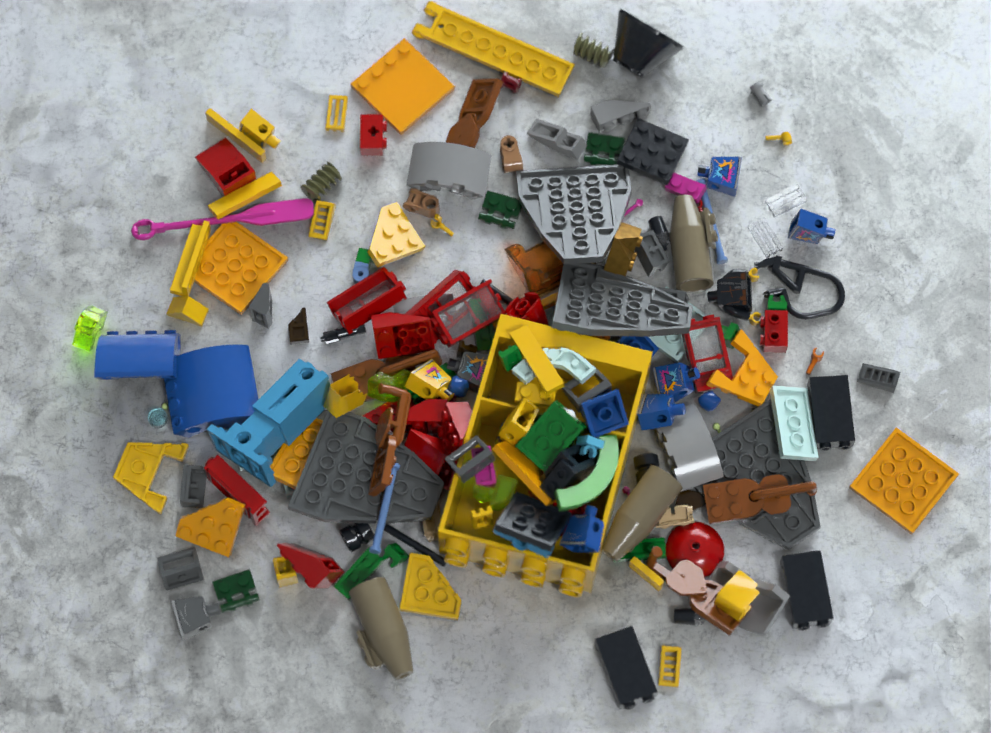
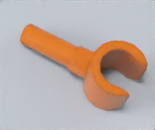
M817 348L813 349L812 360L806 374L810 375L815 364L822 360L824 351L818 356L815 354Z

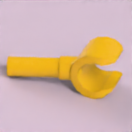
M783 132L781 135L766 136V140H782L783 145L792 144V137L789 132Z
M435 214L434 218L438 222L431 219V226L435 229L440 228L452 237L454 232L442 223L441 215Z

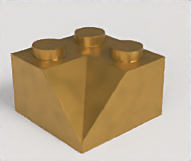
M622 222L614 237L604 267L605 271L626 276L627 271H632L637 252H634L635 247H640L643 239L640 236L641 228Z

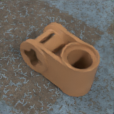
M511 135L504 136L500 146L504 173L523 170L522 157L516 138Z
M411 188L409 190V197L403 203L404 209L428 218H434L435 214L440 213L437 197L421 192L418 189ZM429 205H435L432 209L427 208Z

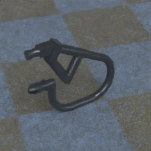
M778 255L763 259L760 262H754V267L757 269L773 267L772 273L796 294L801 292L805 273L829 279L836 285L839 293L837 303L831 308L811 313H801L795 310L790 303L785 288L770 289L763 293L764 298L768 299L770 295H773V297L783 295L787 302V311L798 319L809 320L831 315L837 312L844 304L845 290L843 284L832 273L783 260L782 256ZM784 267L798 271L796 282L794 283L779 268Z

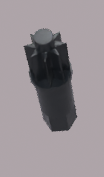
M364 324L360 325L357 329H353V333L350 335L344 328H337L324 332L320 339L321 342L330 344L366 333V328Z

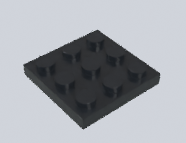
M638 118L616 164L668 185L689 139Z
M516 491L498 519L494 530L551 552L570 521L572 512L567 510L559 511L558 507L554 505L546 506L541 500Z

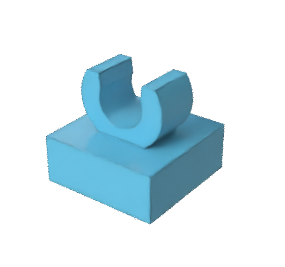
M585 435L578 436L576 444L582 446L580 448L581 455H585L588 449L589 458H594L597 454L596 449H603L605 441Z

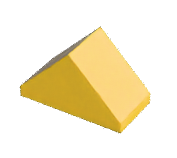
M190 296L173 297L166 315L202 327L209 309Z
M282 556L272 558L279 588L297 584L298 579L296 571L292 568L293 564Z

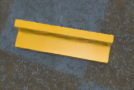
M204 220L202 226L192 224L170 288V293L180 296L190 295L211 233L209 221Z

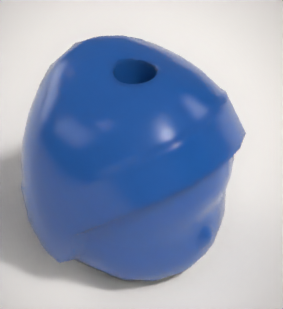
M454 376L449 383L448 389L454 393V396L463 398L469 389V382L459 376Z
M711 390L704 392L698 398L699 405L707 412L715 410L721 402L720 397Z

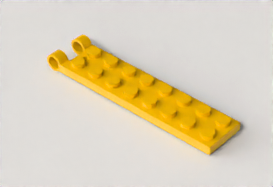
M428 1L424 8V12L427 15L436 17L431 28L416 23L411 32L419 39L429 40L497 71L507 72L508 75L517 79L522 78L523 82L557 97L560 96L575 67V64L442 7L433 1Z

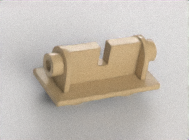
M439 501L432 519L423 521L424 536L429 542L438 539V529L441 522Z
M688 504L674 506L675 513H671V508L669 507L655 527L665 529L670 526H686L689 523H695L692 515V506H688Z

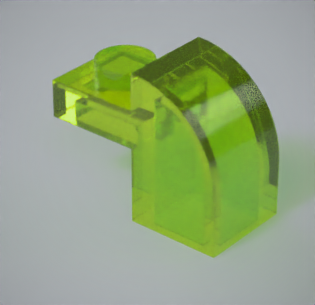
M93 305L86 307L75 325L74 330H76L72 345L86 351H91L97 332L104 327L108 312Z
M403 369L394 376L378 372L368 379V396L383 402L398 401L399 397L386 393L379 394L378 385L383 383L407 390L408 388L405 387V384L409 378L410 371Z
M498 475L494 489L475 484L473 497L482 503L489 501L492 510H502L507 507L515 495L518 479Z

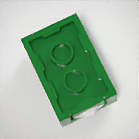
M556 400L517 443L516 447L545 472L558 454L569 448L587 425L576 417L573 410L567 409Z

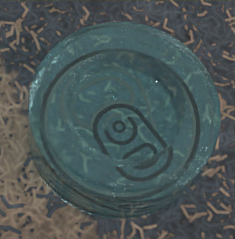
M154 408L148 414V421L152 427L162 428L166 425L168 417L163 409Z

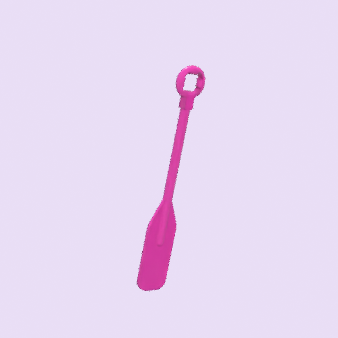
M303 198L259 204L239 214L226 215L219 220L216 217L171 223H154L152 220L142 219L132 226L131 233L135 239L145 241L157 233H165L168 230L191 228L192 224L202 226L204 220L209 221L210 225L239 221L259 226L308 220L314 215V205L311 199ZM151 225L150 233L138 235L139 226Z

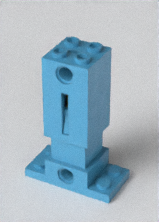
M298 359L252 406L254 413L242 425L236 422L227 432L222 427L218 428L213 424L207 428L216 451L269 487H272L276 480L273 476L274 472L270 468V465L273 463L271 456L283 443L289 446L326 409L323 405L330 388L329 376L324 371L315 369L310 362Z

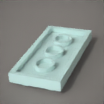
M772 386L769 390L780 458L816 461L819 457L807 388Z

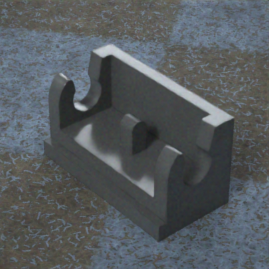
M653 230L640 234L643 237L640 247H635L634 250L637 252V257L648 277L652 276L658 269L660 272L663 271L670 262Z
M184 464L180 504L182 507L203 508L206 486V473L203 466Z

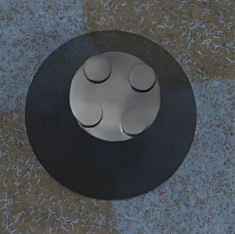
M620 8L613 61L643 78L644 75L683 49L684 46Z

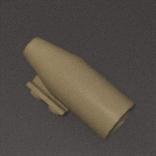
M680 195L674 199L669 234L676 289L686 291V293L700 292L711 288L714 284L709 247L716 249L718 235L713 224H716L714 213H711L707 207L703 208L704 211L699 212L693 196Z
M651 465L616 512L602 547V552L614 561H619L628 552H632L652 532L683 489L682 485L663 469Z
M373 578L352 588L349 595L364 629L363 631H357L359 637L357 642L360 648L364 649L366 654L364 659L367 665L377 670L381 669L382 665H385L395 680H400L413 674L408 631L386 578Z

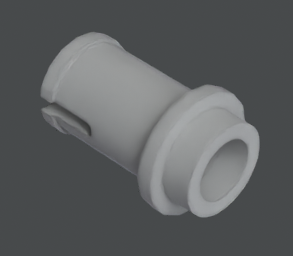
M756 82L750 87L751 94H754L761 105L765 106L772 99L764 90V85Z

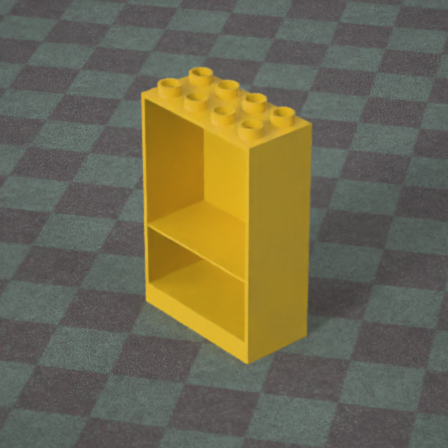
M501 314L463 443L464 445L477 435L486 446H491V452L495 457L493 464L497 486L477 489L475 475L463 484L456 473L454 474L438 529L439 553L445 555L444 561L452 566L465 568L468 561L483 565L482 571L490 576L502 578L505 577L506 571L520 574V581L526 585L543 587L544 581L560 585L559 592L564 595L581 597L583 591L592 593L602 555V547L606 540L635 432L638 411L647 387L653 352L587 335H579L574 332L560 331L551 328L552 326ZM525 325L529 327L542 349H561L562 347L575 351L591 365L595 366L612 384L611 391L618 389L621 395L629 425L604 434L617 435L619 448L617 468L603 494L585 503V505L598 509L595 518L604 523L599 553L572 552L559 545L562 537H559L550 557L547 559L528 549L524 551L517 550L511 541L493 532L498 519L516 491L530 496L528 494L530 489L492 450L495 446L496 437L499 436L501 424L519 404L515 403L517 382H522L512 373V370L507 372L503 368L498 352L500 350L502 352L505 351L509 345L514 346L515 344L510 337V333ZM555 368L564 384L574 378L563 369ZM593 375L583 384L580 383L572 388L571 391L577 397H580L600 384V382ZM536 377L529 382L530 384L540 385ZM562 389L557 390L555 401L558 400L567 409L573 410L576 417L585 424L581 413L576 410ZM537 406L540 410L531 427L549 407ZM521 416L518 420L523 421L524 417ZM586 427L579 436L591 435ZM477 444L473 448H479L480 446ZM471 449L459 457L458 468L472 459ZM491 506L493 524L476 530L473 529L471 511L475 510L477 514L479 509L483 508L484 511H487V507ZM487 516L484 517V522H487Z

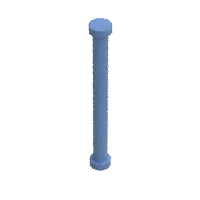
M704 178L696 180L704 185L707 184ZM706 190L701 198L703 207H707L713 213ZM713 224L714 230H716L718 235L715 249L717 255L716 262L717 264H724L728 262V259L724 255L717 226Z
M395 463L391 470V474H393L392 483L384 491L373 544L369 548V552L373 554L381 553L380 544L397 471L400 469L398 463Z

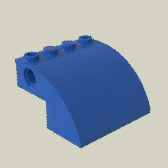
M165 330L164 334H157V331H145V334H138V331H126V335H119L117 331L107 332V335H100L96 347L94 378L99 380L156 377L158 379L177 378V356L181 355V335L176 333V330Z
M248 345L212 346L178 355L177 378H164L174 435L190 438L206 431L211 424L230 429L236 422L242 425L254 413L252 406L259 400Z

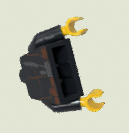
M752 268L750 272L743 269H732L723 278L717 280V290L708 291L707 298L709 303L717 302L724 313L745 321L749 319L751 325H758L760 322L755 321L753 317L760 318L761 314L759 312L750 314L752 312L751 282L758 281L759 276L753 275L757 274L758 269Z

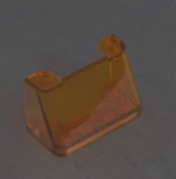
M544 241L526 251L520 244H513L504 249L507 258L528 292H535L541 297L559 287L563 263Z

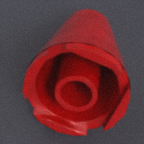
M535 292L524 293L525 297L521 299L516 297L508 304L505 310L508 316L549 326L541 299Z

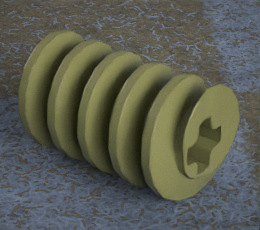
M581 32L574 44V55L580 54L582 59L587 56V61L591 62L593 60V64L597 65L600 63V67L604 68L610 62L614 48L609 52V45L603 49V42L595 45L596 39L589 42L590 36L583 39V33Z
M327 162V165L324 164L322 170H317V175L313 174L311 180L308 179L306 181V185L300 186L303 193L312 201H314V198L320 201L321 197L319 194L321 193L325 196V188L331 191L332 188L329 184L331 183L336 186L335 179L342 180L339 171L330 162Z

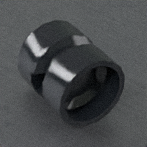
M646 453L633 458L634 469L638 471L635 475L636 483L640 481L651 465L659 467L657 454Z
M354 523L352 527L348 525L339 530L342 539L351 553L361 548L362 543L368 544L374 539V533L368 523Z

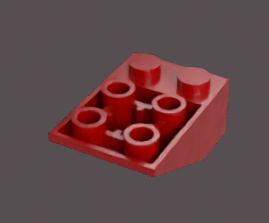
M227 138L195 156V159L223 197L256 180V174L252 166Z
M392 312L371 315L378 359L435 349L429 317Z
M427 399L410 407L405 433H409L412 428L426 434L438 436V427L442 423L441 412L444 410L445 403L448 400ZM390 427V433H393L394 428Z
M446 402L445 408L441 412L442 423L438 427V436L442 439L443 448L447 451L448 456L464 443L472 415L468 402ZM459 458L454 461V464H455L456 466H457V463H458Z
M411 428L404 446L414 452L445 482L443 489L450 491L455 472L445 460L448 454L443 448L442 439Z
M278 543L276 545L280 549L279 553L281 556L293 564L292 568L298 574H302L305 578V583L312 589L330 588L344 573L343 569L332 557L294 543Z

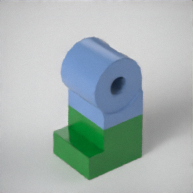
M358 249L352 273L355 284L368 277L371 263L375 264L368 254L369 249Z

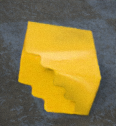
M349 374L330 385L323 406L334 417L338 418L363 405L367 393L363 395V392H360L358 382L354 380V377H350Z
M738 570L717 593L714 604L739 622L751 609L749 604L759 594V591L755 589L758 584L741 570Z

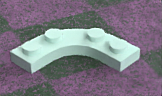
M562 347L561 349L543 348L554 368L563 369L581 384L596 373V368L575 351ZM524 359L512 369V373L525 385L535 378V375Z

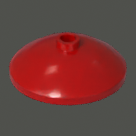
M695 522L689 523L686 526L679 525L671 532L667 539L666 558L672 569L680 561L688 560L702 569L705 578L713 573L720 561H723V541L718 532L705 523ZM693 544H698V545H699V548H698V549H694V548L692 547V545H693Z

